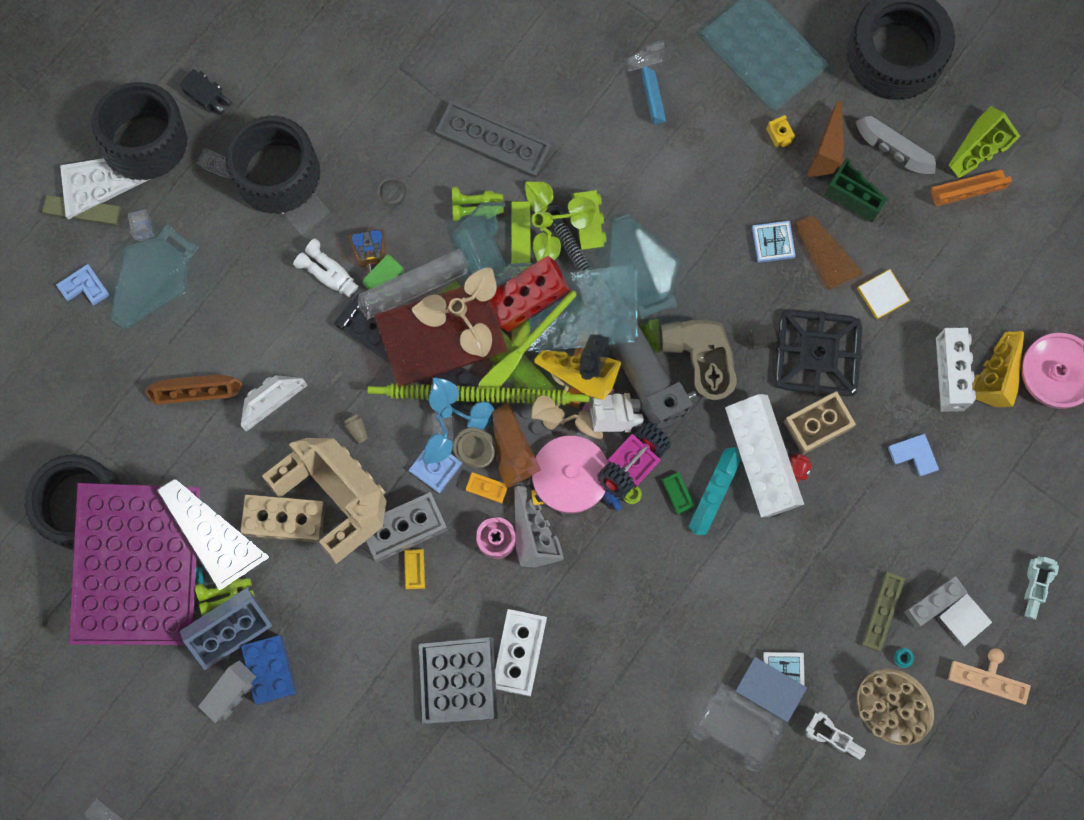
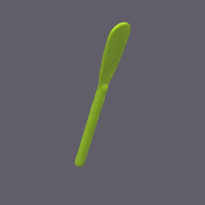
M570 291L518 349L503 358L479 382L480 391L482 387H485V391H487V387H490V391H492V387H495L496 391L497 387H501L516 368L525 351L577 296L575 291Z

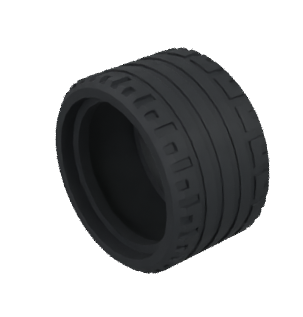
M147 82L126 83L106 93L93 110L91 126L94 137L105 162L118 175L132 180L155 179L174 169L184 157L183 154L186 152L188 140L186 129L176 101L162 87ZM156 116L168 123L164 133L157 140L145 146L124 147L113 142L117 129L133 118Z
M261 116L260 118L252 119L250 122L248 121L244 126L242 125L228 143L225 156L228 173L244 201L256 210H261L264 213L268 212L269 214L287 213V211H293L295 208L301 207L315 193L316 187L319 184L318 181L320 180V163L308 134L298 123L283 116ZM283 144L291 146L301 153V162L294 175L281 184L262 186L246 178L247 168L253 156L268 146Z
M66 454L54 459L52 458L48 463L45 462L41 468L36 470L37 472L33 474L25 491L26 496L24 500H26V503H24L26 515L29 517L28 521L33 529L37 530L36 532L57 545L73 550L75 532H60L53 524L49 514L50 498L55 488L66 478L83 473L97 476L101 484L122 483L111 470L98 461L84 455Z

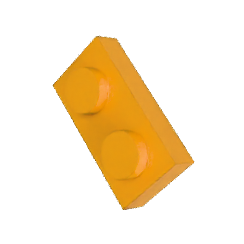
M472 472L465 491L502 504L508 488L504 483Z

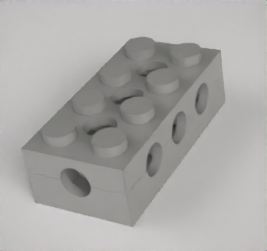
M431 492L385 512L383 527L368 538L366 542L374 560L379 562L446 532L448 529ZM424 515L427 517L424 523H417L419 516ZM401 524H408L409 527L406 531H399ZM383 532H390L391 535L388 539H381Z

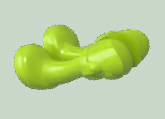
M452 187L453 221H459L461 217L473 214H484L485 217H493L504 213V206L499 204L503 202V194L485 191L481 195H463L458 187ZM463 204H482V206H475V207H461L460 205H463Z
M237 578L220 590L218 588H206L201 583L196 584L195 591L200 602L230 593L231 595L217 601L201 603L200 611L202 616L238 594V590L252 586L251 580L248 578Z

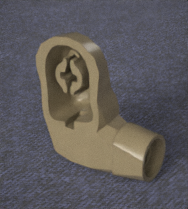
M690 320L661 324L662 351L672 353L686 351L690 353L691 363L695 370V387L698 393L707 399L718 400L726 398L734 391L737 380L734 370L733 352L721 323L711 320Z

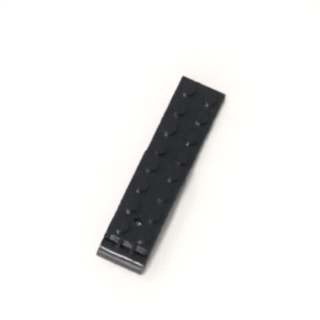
M358 293L354 295L334 322V325L340 330L347 333L418 384L425 385V388L426 385H430L431 389L433 378L446 379L456 386H460V390L462 386H465V390L467 386H470V390L472 386H475V390L479 387L481 379L444 355L427 340ZM375 325L377 326V328L375 330H371V326ZM460 397V401L449 405L459 412L470 416L472 407L479 402H476V398L475 402H471V398L470 401H466V398L465 401H461Z

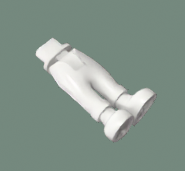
M316 238L309 242L305 253L323 265L327 271L320 268L315 262L313 263L304 253H300L293 262L296 268L308 269V272L313 274L320 282L333 290L339 291L340 294L344 293L346 296L351 297L358 288V285L353 282L354 279L349 276L341 265L329 258L324 252L321 253L320 242Z

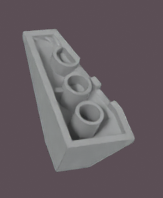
M514 487L516 551L520 566L535 568L562 561L564 557L557 536L553 537L549 529V521L544 520L540 512L542 507L540 505H533L532 488Z

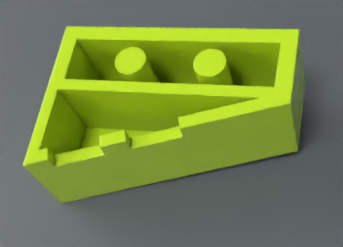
M597 190L573 193L572 199L577 197L588 198L594 202L597 209L590 226L584 229L577 228L580 250L604 247V243L607 240L606 233L601 228V224H604L603 212L599 213V205H602L601 195L597 194Z

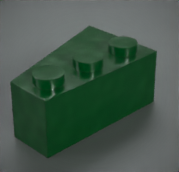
M846 157L824 195L873 223L887 198L872 183H869L862 176L863 173L860 170L857 171Z

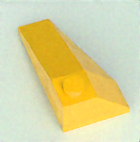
M1023 331L1004 333L994 348L995 353L989 361L986 360L983 365L985 368L981 374H977L974 378L972 390H975L976 400L993 407L1014 406L1019 386L1024 340Z

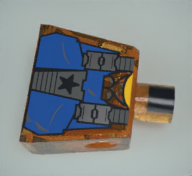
M384 228L348 235L359 267H367L368 274L386 256Z

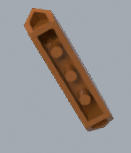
M227 375L174 378L149 385L145 393L150 401L156 405L232 398L239 394L242 382Z

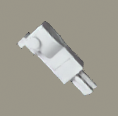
M823 712L815 713L805 730L806 737L817 742H827L841 753L848 752L861 760L866 750L852 741L853 737L835 728L833 722ZM822 719L824 720L823 724L830 727V730L833 731L829 739L820 733H817L816 736L813 735L815 725Z

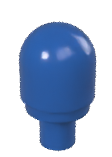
M607 490L603 496L605 502L609 506H613L616 511L621 510L623 507L619 502L620 499L618 497L615 498L613 494L610 495Z

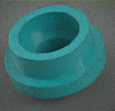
M901 648L895 652L894 662L901 668H908L914 662V655L909 649ZM902 654L907 657L905 662H902L900 659Z

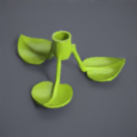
M527 181L525 182L526 197L528 202H530V208L535 212L532 216V223L535 227H540L541 231L546 232L540 233L535 237L533 241L534 255L537 262L546 256H550L555 260L560 254L561 243L558 237L551 236V232L546 227L553 223V219L571 217V223L574 227L578 229L587 228L595 217L596 205L588 198L577 197L568 204L570 214L551 215L545 212L549 208L548 204L553 201L554 195L551 186L545 182Z

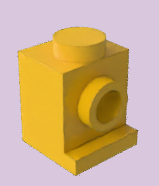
M786 115L770 121L766 128L776 148L790 145L795 136Z

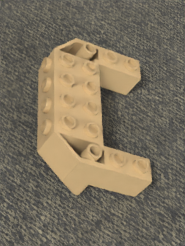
M305 438L289 444L293 452L262 475V477L277 497L281 498L307 476L311 475L345 513L348 519L319 541L324 551L337 564L383 527L386 499L383 495L385 491L379 484L376 485L373 482L372 476L367 471L364 472L361 464L355 458L352 459L345 446L341 447L334 438Z

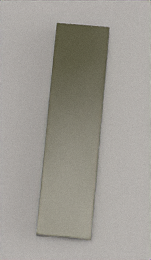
M46 195L42 213L44 215L66 218L64 198ZM100 203L70 219L117 226L121 208L120 206Z
M885 572L861 646L877 652L882 651L905 578Z

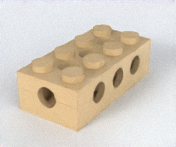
M245 495L241 534L245 537L320 543L319 541L322 539L326 504L323 501ZM268 513L267 520L260 521V517ZM287 515V521L280 523L281 516ZM307 517V522L299 525L300 518Z

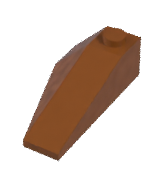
M839 100L831 112L824 134L819 142V148L810 165L808 177L833 174L836 168H840L845 159L842 156L844 151L842 105Z

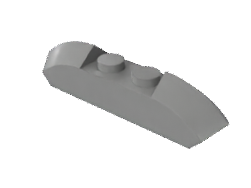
M873 116L864 117L856 121L860 134L870 145L874 146L876 144L883 152H888L897 161L904 162L906 164L905 167L911 171L923 174L935 173V158L927 151Z

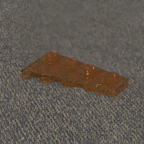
M814 216L796 223V227L828 290L863 275L859 267Z

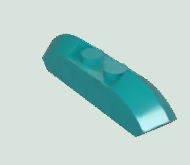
M737 447L726 448L716 466L688 526L695 535H706L742 459Z

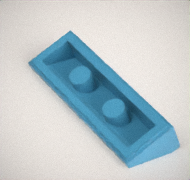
M643 66L641 75L652 124L665 123L666 118L656 73L647 66Z

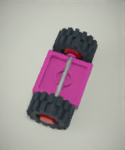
M650 422L645 423L635 435L632 434L607 460V464L598 473L597 477L598 481L601 482L600 485L604 486V490H608L610 495L613 494L615 498L618 497L619 499L624 498L661 461L659 458L670 448L671 442L669 441L670 438L666 437L667 434L662 432L660 427L657 428L656 424L652 425Z

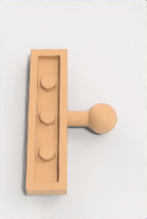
M994 648L989 651L988 659L990 665L988 671L952 661L948 681L1026 705L1031 685L996 674L998 664L1004 660V653L1000 649Z

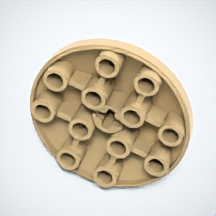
M880 669L868 675L861 683L857 694L860 717L875 736L892 744L911 745L919 742L929 733L934 722L933 704L925 688L915 678L899 670Z

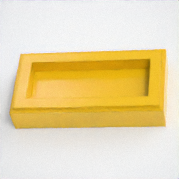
M424 549L404 550L405 589H425Z

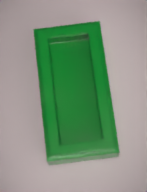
M679 471L661 479L677 515L695 507Z

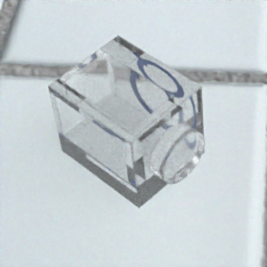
M147 210L128 213L131 234L135 240L146 241L149 237H154L151 217Z

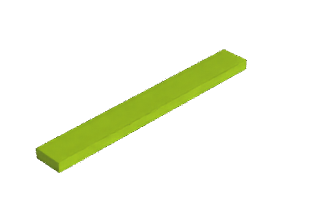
M512 202L513 278L530 267V202ZM530 319L512 330V348H519L530 336Z

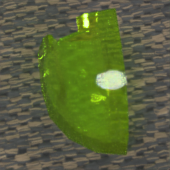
M658 319L649 320V324L640 323L639 327L653 351L660 353Z

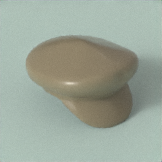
M469 427L457 434L453 443V451L457 459L463 464L473 468H484L493 462L497 454L496 441L486 431Z

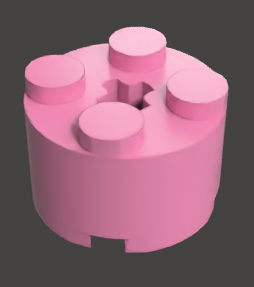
M496 517L481 523L477 530L476 540L480 551L485 556L492 559H502L508 556L514 549L516 535L510 522ZM499 534L500 541L493 542L492 536Z

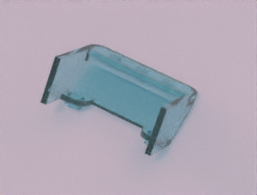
M485 202L480 203L455 230L454 241L469 275L471 276L481 269L492 268L497 287H499L533 264L512 263L506 266L493 238L499 229L496 215L502 210L505 203Z

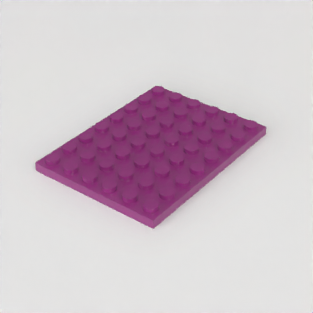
M77 483L69 645H185L180 631L193 623L197 554L158 493L157 489L162 486ZM184 486L200 500V487Z

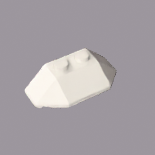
M275 375L273 378H267L258 389L251 390L247 394L248 397L244 400L241 419L242 428L247 432L304 389L307 384L303 378Z

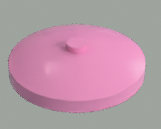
M1052 333L1039 338L1028 348L1022 360V378L1027 390L1037 401L1057 409L1072 408L1084 402V341L1067 333Z
M563 436L547 443L537 454L536 460L541 471L532 475L533 486L539 498L550 508L562 513H579L592 508L604 496L606 492L604 490L605 487L600 485L601 482L598 481L597 475L607 464V459L601 449L593 442L579 436Z

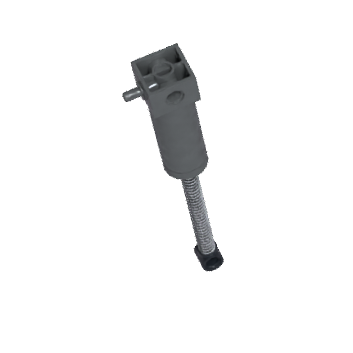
M552 205L546 211L551 215L565 214L562 207L558 205ZM565 218L553 219V223L547 228L556 232V235L558 234V238L562 241L561 244H563V247L565 246V250L569 253L568 256L575 263V268L582 275V280L589 287V292L596 299V304H599L598 307H600V310L602 309V313L606 316L605 319L607 318L608 323L601 329V334L604 337H609V348L616 360L621 361L620 367L643 404L639 410L643 414V419L646 423L656 424L657 428L663 429L685 418L693 406L691 399L697 396L696 392L686 393L680 382L673 385L633 315L627 313L618 316V313H616L617 310L614 309L615 307L609 301L605 294L606 292H604V289H602L598 282L599 280L596 279L597 277L592 272V268L586 262L585 256L582 255L583 253L576 245V241H574V238L569 233Z

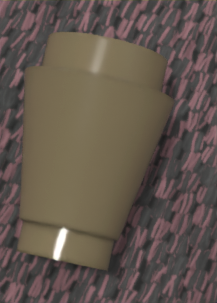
M358 414L344 421L346 424L345 428L358 444L369 439L362 417L359 418Z

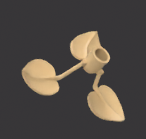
M481 269L469 276L465 282L464 290L467 294L472 295L471 297L462 298V300L459 298L452 299L447 307L446 301L441 296L430 295L412 307L413 313L422 323L431 327L443 325L446 321L445 313L450 311L455 316H461L469 329L461 334L460 344L462 348L469 354L485 357L492 345L491 331L483 323H478L472 327L465 316L467 312L465 302L474 300L475 297L477 300L484 302L490 300L495 295L497 284L493 269Z
M552 374L553 379L558 384L565 386L564 390H566V392L568 391L569 387L576 389L570 384L566 383L562 379ZM539 396L536 399L532 408L531 418L542 420L548 429L553 430L560 423L565 424L567 421L576 419L575 425L580 431L591 437L602 439L603 432H593L592 416L589 411L582 410L578 415L575 414L564 419L563 410L558 408L559 405L557 403L555 405L550 397Z

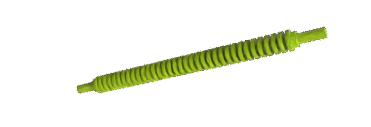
M391 383L387 387L368 386V394H386L391 399H394L395 396L396 399H399L400 396L401 399H404L405 396L406 399H409L411 395V399H414L416 396V399L419 400L421 396V400H424L426 396V400H429L431 392L430 385H426L425 388L423 384L421 388L420 384H417L416 388L415 384H411V388L410 384H406V388L405 384H401V387L400 384H396L395 387V383ZM457 386L459 396L456 400L460 401L461 397V401H465V398L466 401H470L471 398V402H475L476 398V402H480L481 398V402H485L486 398V402H490V399L491 402H495L496 399L497 403H500L501 399L502 403H505V399H507V403H510V399H512V403H515L516 399L517 403H520V400H522V404H525V400H527V404H530V400H532V404H534L539 396H548L554 403L557 401V405H560L561 401L562 405H566V403L589 402V395L570 394L566 390H563V394H561V390H558V393H556L554 389L553 393H551V389H548L547 393L546 389H543L542 393L541 389H538L537 393L536 389H533L532 392L531 389H527L526 392V388H523L522 392L521 388H517V392L515 388H512V392L510 388H507L506 392L505 388H502L501 391L500 387H497V391L495 387H492V391H490V387H487V391H485V387H482L480 391V387H477V390H475V386H472L471 390L470 386H467L466 390L465 386H462L460 390V386Z

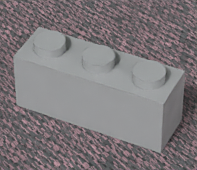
M955 576L911 606L904 613L914 627L918 628L968 592Z
M239 660L225 671L198 707L214 723L221 719L226 720L233 712L231 710L232 707H236L243 700L241 697L243 693L246 694L253 687L251 683L256 676Z

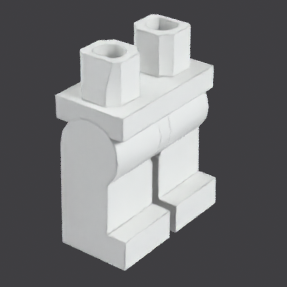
M630 393L608 395L604 400L590 396L589 409L592 416L593 432H620L624 430L625 432H631L632 427L642 426L643 414H633V412H639L640 399H630Z

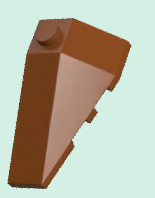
M507 403L494 410L492 417L499 472L506 487L510 488L541 471V468L510 403Z

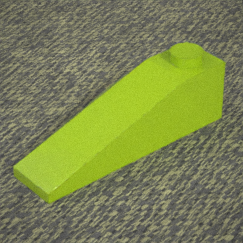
M990 106L977 119L948 166L960 178L977 168L978 164L984 160L989 161L996 153L1006 151L1020 135L1004 112Z

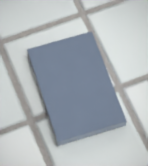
M754 657L735 692L788 722L807 687Z

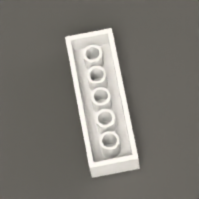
M758 394L725 407L760 516L771 517L804 505L768 395Z

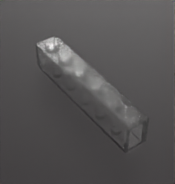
M457 249L359 294L358 305L368 320L467 274L469 263L462 251Z

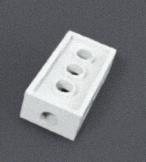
M944 328L936 337L941 412L965 411L976 399L975 390H972V383L974 382V372L971 371L973 354L969 350L972 339L971 334H968V328Z
M508 609L495 668L496 690L531 697L547 617ZM520 629H527L529 635L527 638L522 639L518 636V631ZM522 648L525 651V655L522 658H516L514 656L515 649ZM514 667L521 670V675L518 678L510 676V670Z

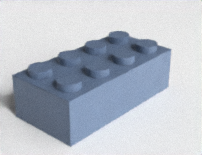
M247 587L182 629L180 634L190 652L202 668L206 670L272 627L268 615Z

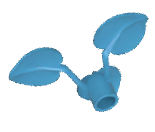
M433 378L429 405L437 414L436 418L441 426L443 436L437 433L428 440L423 454V462L425 464L441 462L452 451L453 444L450 439H447V432L442 418H448L454 412L469 420L468 428L475 427L485 430L493 423L492 412L495 410L494 407L488 402H479L472 407L470 416H467L449 405L458 399L459 390L457 386L446 379Z

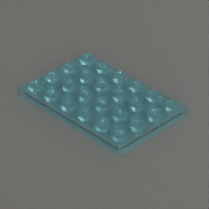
M739 0L701 32V37L774 112L829 66V63L767 0Z
M632 264L562 273L571 291H575L577 296L527 351L540 352L542 350L585 347L590 334L609 337V344L637 341L636 266ZM563 299L528 320V337Z

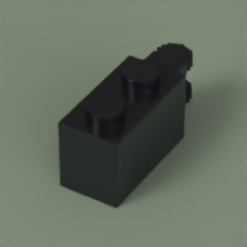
M193 68L179 83L182 92L209 113L214 109L223 115L225 111L218 104L222 101L230 107L233 103L223 95L222 87L216 82L211 83L205 73L202 71L197 72Z
M590 334L581 353L580 374L583 379L599 378L608 358L609 337Z

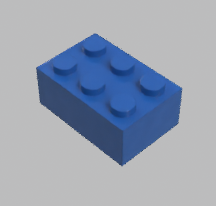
M279 635L241 646L246 667L256 676L251 683L253 685L251 689L256 705L297 695L284 637Z

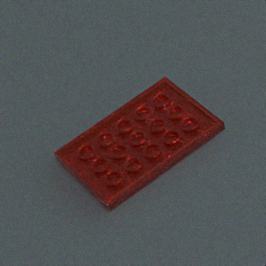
M464 286L438 294L446 301L447 307L452 299L459 298L462 300V298L472 296L465 292ZM475 297L474 300L465 302L467 306L465 316L472 327L478 323H483L491 331L492 345L485 357L469 354L462 348L460 337L463 331L469 329L461 316H455L451 311L445 313L446 321L438 327H431L422 323L413 313L412 307L421 300L374 315L398 387L508 352L491 299L482 302Z

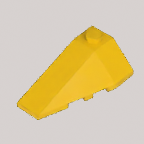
M542 350L535 358L534 363L582 393L604 400L612 391L621 365V361L607 358L599 378L593 377L590 380H585L580 374L581 354L579 356H568L566 352Z

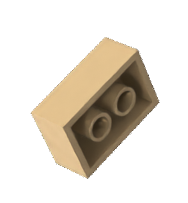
M837 391L788 416L783 422L801 455L846 433L856 425Z

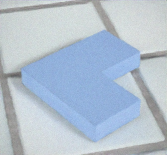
M89 264L56 284L67 301L83 291L93 305L109 296V293Z
M925 434L888 447L894 465L913 459L919 477L939 470Z

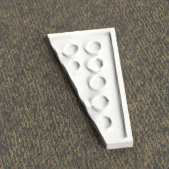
M104 158L61 165L66 218H73L148 180H132L118 175L116 171L114 172L107 165Z
M173 479L157 489L219 590L269 557L177 480Z

